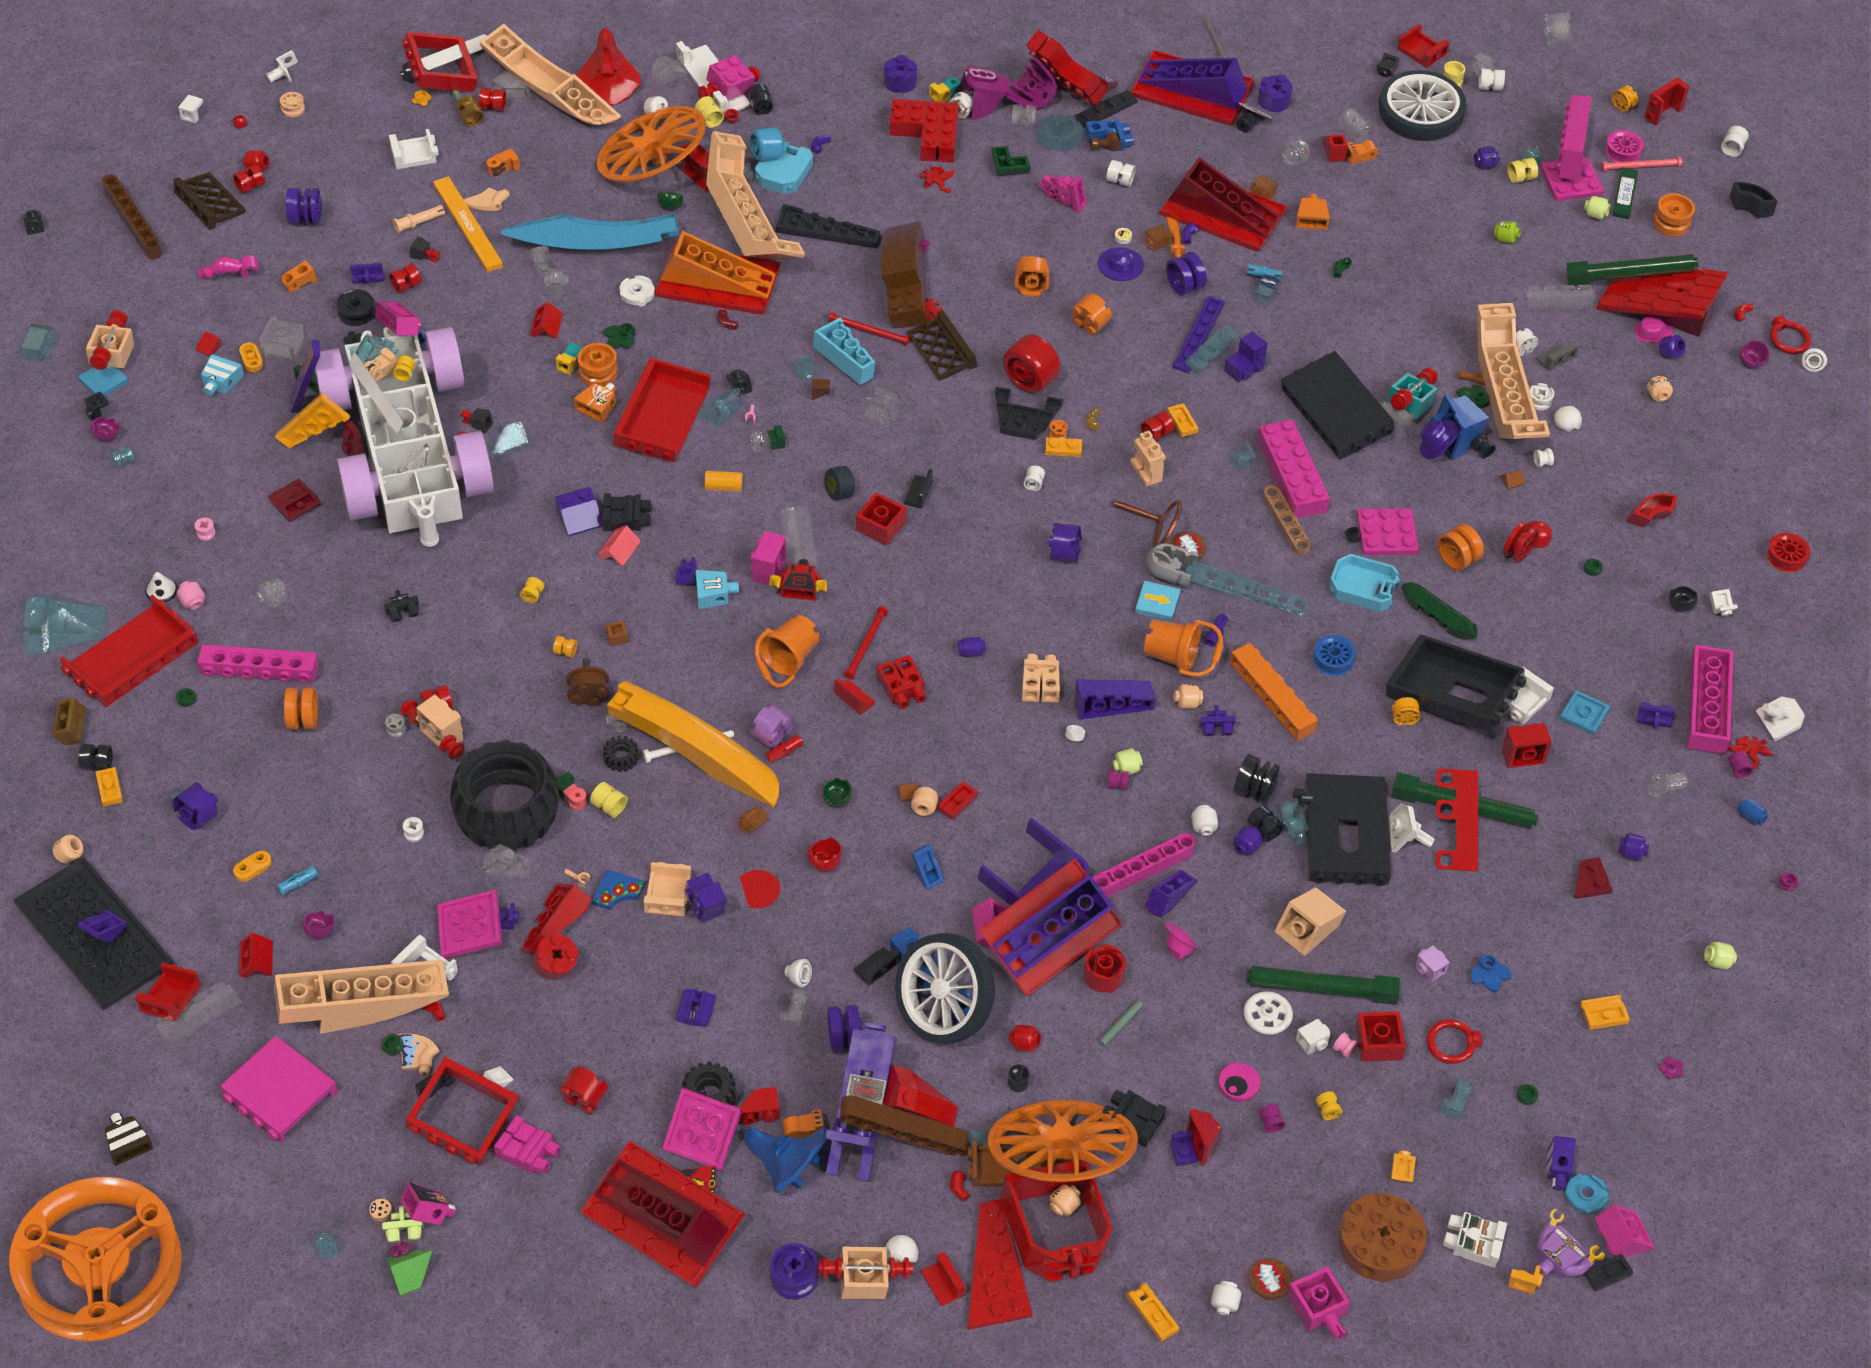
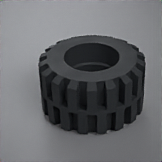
M707 1062L706 1065L699 1063L697 1068L693 1066L690 1068L691 1072L685 1074L682 1088L698 1092L703 1087L714 1086L720 1091L714 1095H709V1097L734 1106L736 1099L735 1079H733L731 1071L728 1072L727 1067L723 1066L721 1068L719 1063L712 1065V1062Z

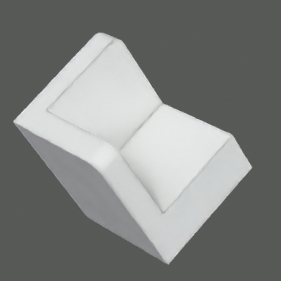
M188 95L178 107L181 119L196 123L199 120L197 110L203 103V99Z

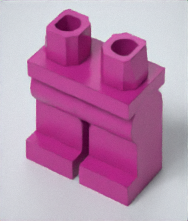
M516 1115L506 1129V1132L502 1134L494 1145V1150L497 1158L520 1169L527 1170L531 1174L535 1171L545 1174L549 1169L550 1162L544 1158L546 1155L557 1158L561 1152V1147L553 1141L552 1134L534 1128L525 1123L523 1118Z

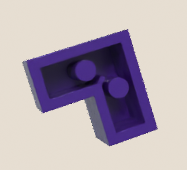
M1250 332L1240 339L1238 352L1225 360L1224 371L1238 383L1244 379H1249L1253 373L1259 372L1264 368L1268 343L1255 332Z
M709 872L686 881L684 894L688 901L691 900L693 904L692 910L696 918L699 917L701 922H705L724 914L727 899L719 882L714 884Z

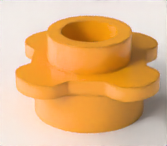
M419 90L415 93V98L412 99V102L426 106L432 97L426 91Z

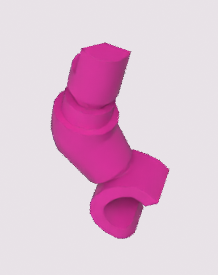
M252 255L243 256L240 261L239 259L225 256L216 259L212 266L208 265L197 270V273L202 280L211 279L216 274L224 275L226 273H238L239 271L244 278H248V269L258 271L259 263L258 259Z

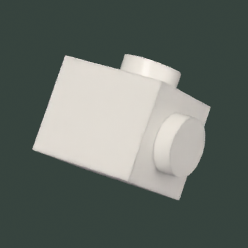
M1316 1019L1298 1029L1296 1041L1309 1055L1316 1050L1321 1051L1327 1047L1330 1031L1325 1024Z

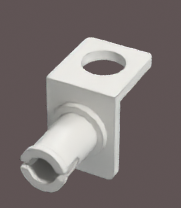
M292 50L276 58L278 68L266 73L271 83L283 76L289 82L292 81L287 68L298 62ZM287 57H292L289 63H284Z

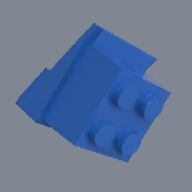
M1445 393L1437 415L1432 416L1431 421L1446 419L1459 425L1461 429L1459 436L1446 450L1449 457L1453 460L1465 454L1466 450L1472 448V440L1477 435L1483 434L1489 417L1467 396L1451 400L1448 394Z

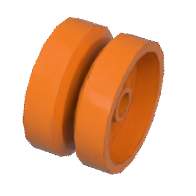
M1671 193L1664 195L1657 204L1653 219L1655 228L1668 236L1677 237L1684 235L1690 229L1695 205L1691 199L1681 194Z
M592 343L580 350L578 354L579 377L584 384L590 386L593 383H597L605 387L607 383H613L618 376L617 356L611 346L603 343Z
M1467 524L1457 525L1452 530L1442 534L1437 540V548L1441 558L1455 571H1461L1483 557L1484 546L1478 533Z
M297 687L286 688L284 717L287 730H298L301 722L305 730H315L317 728L318 698L315 687H305L302 693H300Z

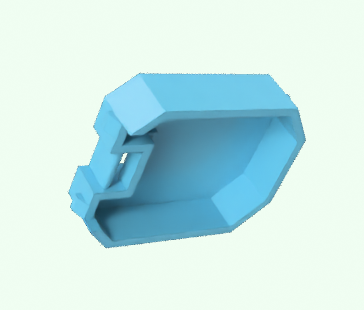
M784 141V151L780 158L759 161L755 167V179L762 188L782 194L795 192L813 166V154L808 148H797Z
M1349 554L1337 560L1331 576L1329 589L1336 600L1380 612L1392 605L1393 594L1390 593L1399 584V572L1393 565ZM1378 586H1381V589H1380V592H1379V595H1378V594H1376V592H1377Z

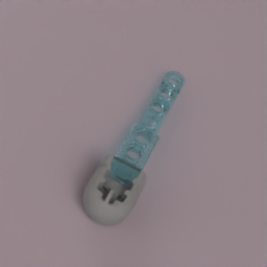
M1163 543L1154 546L1147 556L1146 564L1149 572L1160 580L1172 584L1178 583L1179 586L1188 588L1192 581L1282 611L1288 610L1292 614L1305 615L1308 612L1309 601L1306 598L1295 594L1292 596L1289 592L1198 562L1199 553L1193 551L1188 553L1187 549ZM1182 563L1188 565L1185 573L1179 571ZM1214 574L1217 578L1211 581L1206 576ZM1230 579L1234 582V585L1227 586L1224 581ZM1246 586L1250 587L1248 591H1245ZM1266 591L1270 594V597L1263 598L1260 596V592ZM1279 597H1284L1287 599L1288 602L1286 604H1281L1278 602L1277 599ZM1297 603H1302L1305 605L1306 608L1304 610H1299L1296 608L1295 605Z

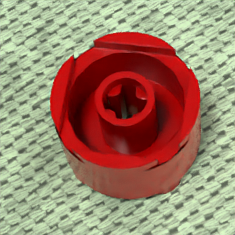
M560 933L549 935L539 943L533 953L534 968L543 978L550 980L563 978L576 964L578 949L567 936Z
M1108 944L1090 949L1086 954L1084 964V980L1086 985L1096 991L1112 993L1123 983L1126 960L1122 952L1117 947Z
M577 1066L576 1069L572 1067L560 1086L559 1092L564 1096L563 1101L571 1106L578 1104L582 1106V1111L591 1115L602 1101L609 1086L604 1080L600 1083L596 1079L598 1075L594 1072Z

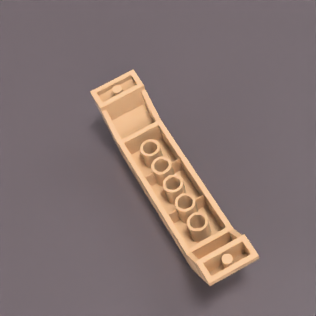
M713 131L711 134L706 185L744 256L768 260L803 258L805 253L799 242L778 239L743 175L744 155L747 147L741 136Z
M1513 303L1478 305V360L1499 437L1507 439L1549 437L1550 432L1546 420L1538 421L1517 348L1516 313Z

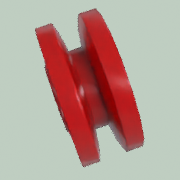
M1522 521L1508 537L1503 548V555L1507 557L1513 555V561L1520 563L1532 550L1538 538L1539 530L1533 527L1528 530L1529 525L1526 522Z

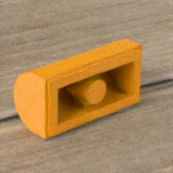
M706 471L705 490L742 491L743 472Z

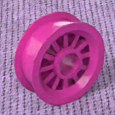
M1618 130L1608 136L1605 151L1607 156L1615 162L1637 161L1641 156L1644 142L1634 132Z

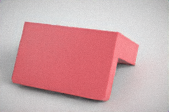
M627 525L617 528L600 550L598 556L601 559L612 557L619 566H623L639 545L640 539Z

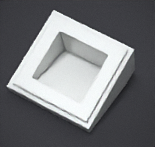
M501 1066L485 1071L483 1077L502 1087L507 1086L514 1080Z

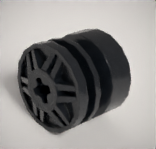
M1247 754L1239 769L1234 784V792L1247 796L1252 789L1254 790L1253 799L1257 800L1261 794L1260 802L1265 804L1277 786L1280 765L1274 764L1270 770L1271 762L1267 761L1261 768V758Z

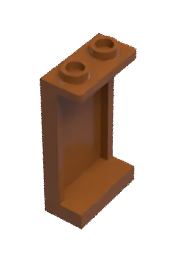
M973 1140L972 1147H968V1160H972V1166H968V1179H972V1186L1002 1187L1005 1175L1014 1173L1001 1166L992 1157L988 1145H977V1140ZM1000 1146V1147H1001L1002 1152L1005 1153L1006 1151H1008L1009 1149H1011V1148L1014 1147V1146ZM1038 1151L1019 1153L1009 1159L1019 1165ZM1048 1160L1034 1164L1027 1169L1032 1170L1048 1166Z

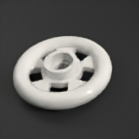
M1264 991L1252 995L1247 1000L1244 1006V1018L1247 1024L1256 1032L1265 1035H1275L1289 1027L1292 1022L1293 1011L1290 1003L1283 996L1274 992ZM1262 1000L1265 1004L1258 1007L1256 1003ZM1275 1001L1279 1003L1280 1006L1277 1008L1275 1005L1271 1004V1002ZM1258 1012L1259 1019H1254L1252 1013ZM1279 1013L1285 1015L1283 1021L1277 1019ZM1264 1022H1273V1026H1264Z

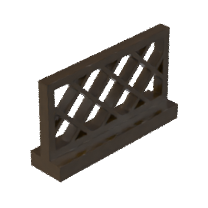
M210 172L186 180H182L180 177L173 179L175 195L209 230L216 228V223L246 213V209ZM209 178L211 182H203L202 180ZM188 185H196V187L193 188L189 187ZM199 187H207L208 190L199 189ZM211 189H219L220 192L211 191ZM197 193H198V194H203V195H205V197H200V196H197L196 194H197ZM208 196L217 197V199L208 198ZM220 198H227L229 201H222ZM205 203L214 204V207L207 206ZM217 206H226V209L217 208ZM229 208H237L238 210H229ZM214 213H222L223 215L216 216Z
M943 310L937 312L936 318L907 331V335L910 336L911 341L939 381L968 367L970 369L977 367L975 355ZM935 324L939 326L937 331L929 330ZM923 333L922 339L915 338L913 335ZM927 334L935 335L934 340H927ZM939 336L947 338L945 343L938 342L937 340ZM923 344L931 345L930 350L922 349ZM935 346L943 347L942 352L933 350ZM946 349H955L954 354L945 353ZM931 355L939 356L938 362L930 361ZM943 357L950 358V364L941 363ZM955 359L964 362L960 365H953ZM939 367L948 368L947 371L942 374H939L938 372Z

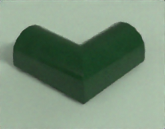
M1008 146L991 147L998 176L1030 173L1027 156L1010 157Z

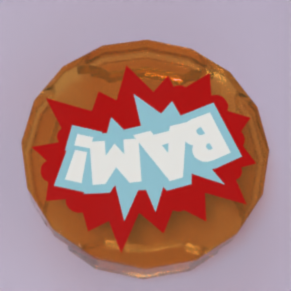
M1189 531L1179 532L1170 540V544L1187 549L1188 553L1191 551L1199 553L1198 561L1206 554V542L1197 533Z
M1265 1258L1253 1264L1249 1271L1248 1283L1251 1290L1259 1295L1260 1298L1273 1301L1281 1299L1288 1293L1289 1285L1292 1283V1275L1290 1269L1283 1262L1273 1258Z

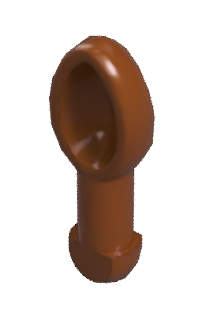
M1460 370L1457 373L1459 379L1471 380L1477 384L1485 385L1483 373L1481 372L1472 374Z

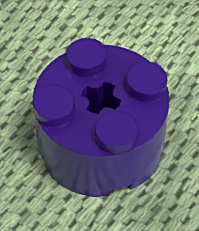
M901 54L884 64V84L888 90L895 93L897 91L907 93L915 88L917 83V64Z
M1282 74L1263 77L1259 88V105L1263 109H1269L1271 112L1286 110L1291 103L1293 90L1291 82Z
M1061 523L1053 524V536L1049 537V547H1052L1050 560L1078 561L1081 550L1079 541H1082L1081 526Z
M198 782L190 785L172 799L174 812L178 811L180 813V821L191 830H198L218 815L215 804L217 803L216 796L213 793H208Z

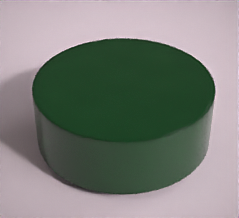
M1588 559L1585 561L1583 569L1590 576H1598L1602 572L1603 565L1597 559Z
M189 688L180 690L176 695L177 702L182 707H190L197 700L195 691Z
M397 1034L386 1036L382 1042V1050L390 1056L399 1054L404 1046L403 1039Z
M1523 1084L1518 1088L1517 1099L1520 1103L1532 1105L1537 1101L1538 1090L1533 1085Z

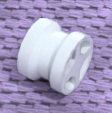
M1546 448L1544 451H1534L1533 457L1537 468H1541L1543 465H1553L1554 456L1550 448Z
M411 817L404 821L403 830L405 838L411 842L422 839L424 836L422 821L416 817Z

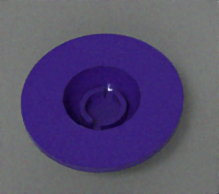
M1116 247L1108 249L1100 255L1098 268L1109 279L1129 281L1137 278L1143 272L1144 261L1137 252L1128 248Z

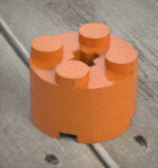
M1023 256L1020 258L1015 267L1014 284L1016 289L1018 288L1021 291V294L1025 296H1039L1041 292L1048 289L1050 269L1047 260L1035 256Z
M1090 293L1073 306V323L1079 328L1083 326L1086 328L1087 333L1093 336L1111 320L1112 312L1109 307L1106 309L1103 305L1106 302L1101 297Z

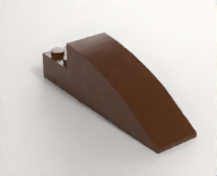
M921 221L890 227L884 236L882 278L887 289L888 316L893 329L927 323Z

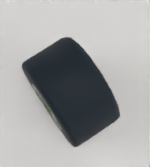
M847 466L833 467L826 471L824 484L826 492L831 499L841 500L853 496L855 480Z

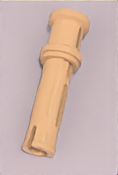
M442 205L415 215L406 214V217L398 220L395 218L392 221L394 229L398 234L408 228L414 229L417 224L444 216V210L437 212L444 208Z

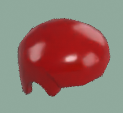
M1543 521L1530 522L1528 530L1532 527L1539 530L1538 538L1533 547L1544 548L1548 546L1552 538L1550 526Z

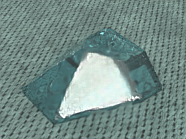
M33 594L28 596L22 627L24 655H45L57 649L64 650L72 645H82L104 639L108 607L55 594Z

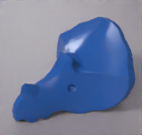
M823 1126L806 1138H792L786 1135L776 1137L751 1127L744 1132V1141L752 1153L757 1155L764 1163L773 1181V1191L778 1193L789 1184L801 1188L804 1181L798 1175L803 1172L809 1163L815 1167L820 1164L821 1160L816 1154L826 1141L825 1136L828 1129Z

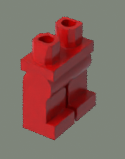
M910 655L894 660V663L890 661L876 666V678L883 685L892 704L896 703L900 709L909 706V698L914 697L916 703L926 700L925 682L921 678ZM907 662L906 665L900 666L901 663ZM889 668V671L883 672L884 669Z

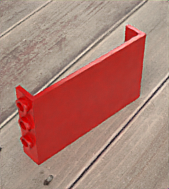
M650 357L614 431L613 445L664 461L676 462L710 388L711 375Z
M153 594L150 596L152 604L150 608L71 662L64 656L60 657L62 672L66 676L70 675L78 687L82 686L90 698L94 697L105 708L198 644L196 632L190 628L188 622L181 620L173 609L167 608L162 599L158 600Z

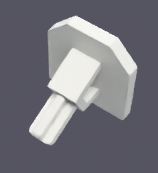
M1780 697L1768 704L1765 703L1756 710V713L1774 741L1800 729L1805 717L1796 700L1786 697Z
M1401 803L1389 816L1388 835L1391 852H1397L1408 841L1411 842L1413 839L1427 847H1431L1435 839L1420 830L1421 824L1416 822L1413 807Z

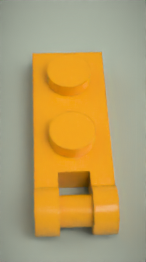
M1146 1283L1141 1284L1139 1289L1126 1293L1129 1302L1134 1305L1160 1342L1179 1332V1326ZM1143 1296L1147 1298L1143 1301L1140 1299Z

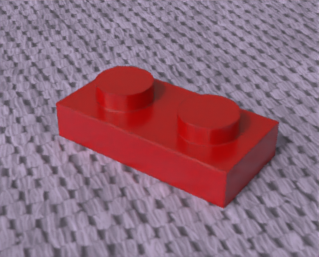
M962 781L938 804L937 810L951 820H954L978 796V791Z

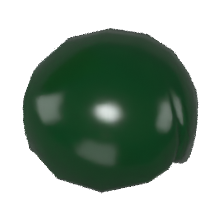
M662 191L658 193V204L665 210H676L683 204L682 194L680 195L676 192H666L663 194Z
M835 778L827 782L823 787L822 797L829 806L839 808L847 805L851 800L852 787L847 779Z

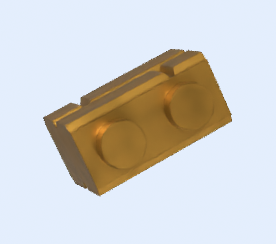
M75 698L59 701L53 736L64 745L80 743L83 736L87 708Z

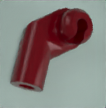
M719 310L717 315L719 324L724 328L736 330L738 322L729 320L726 310Z

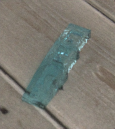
M1227 323L1213 334L1207 342L1201 345L1195 353L1188 357L1185 363L1198 374L1241 334Z

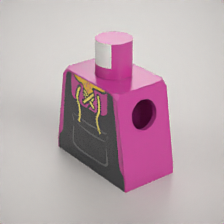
M408 1182L400 1199L411 1220L439 1225L444 1217L452 1218L455 1214V1205L448 1204L442 1193Z

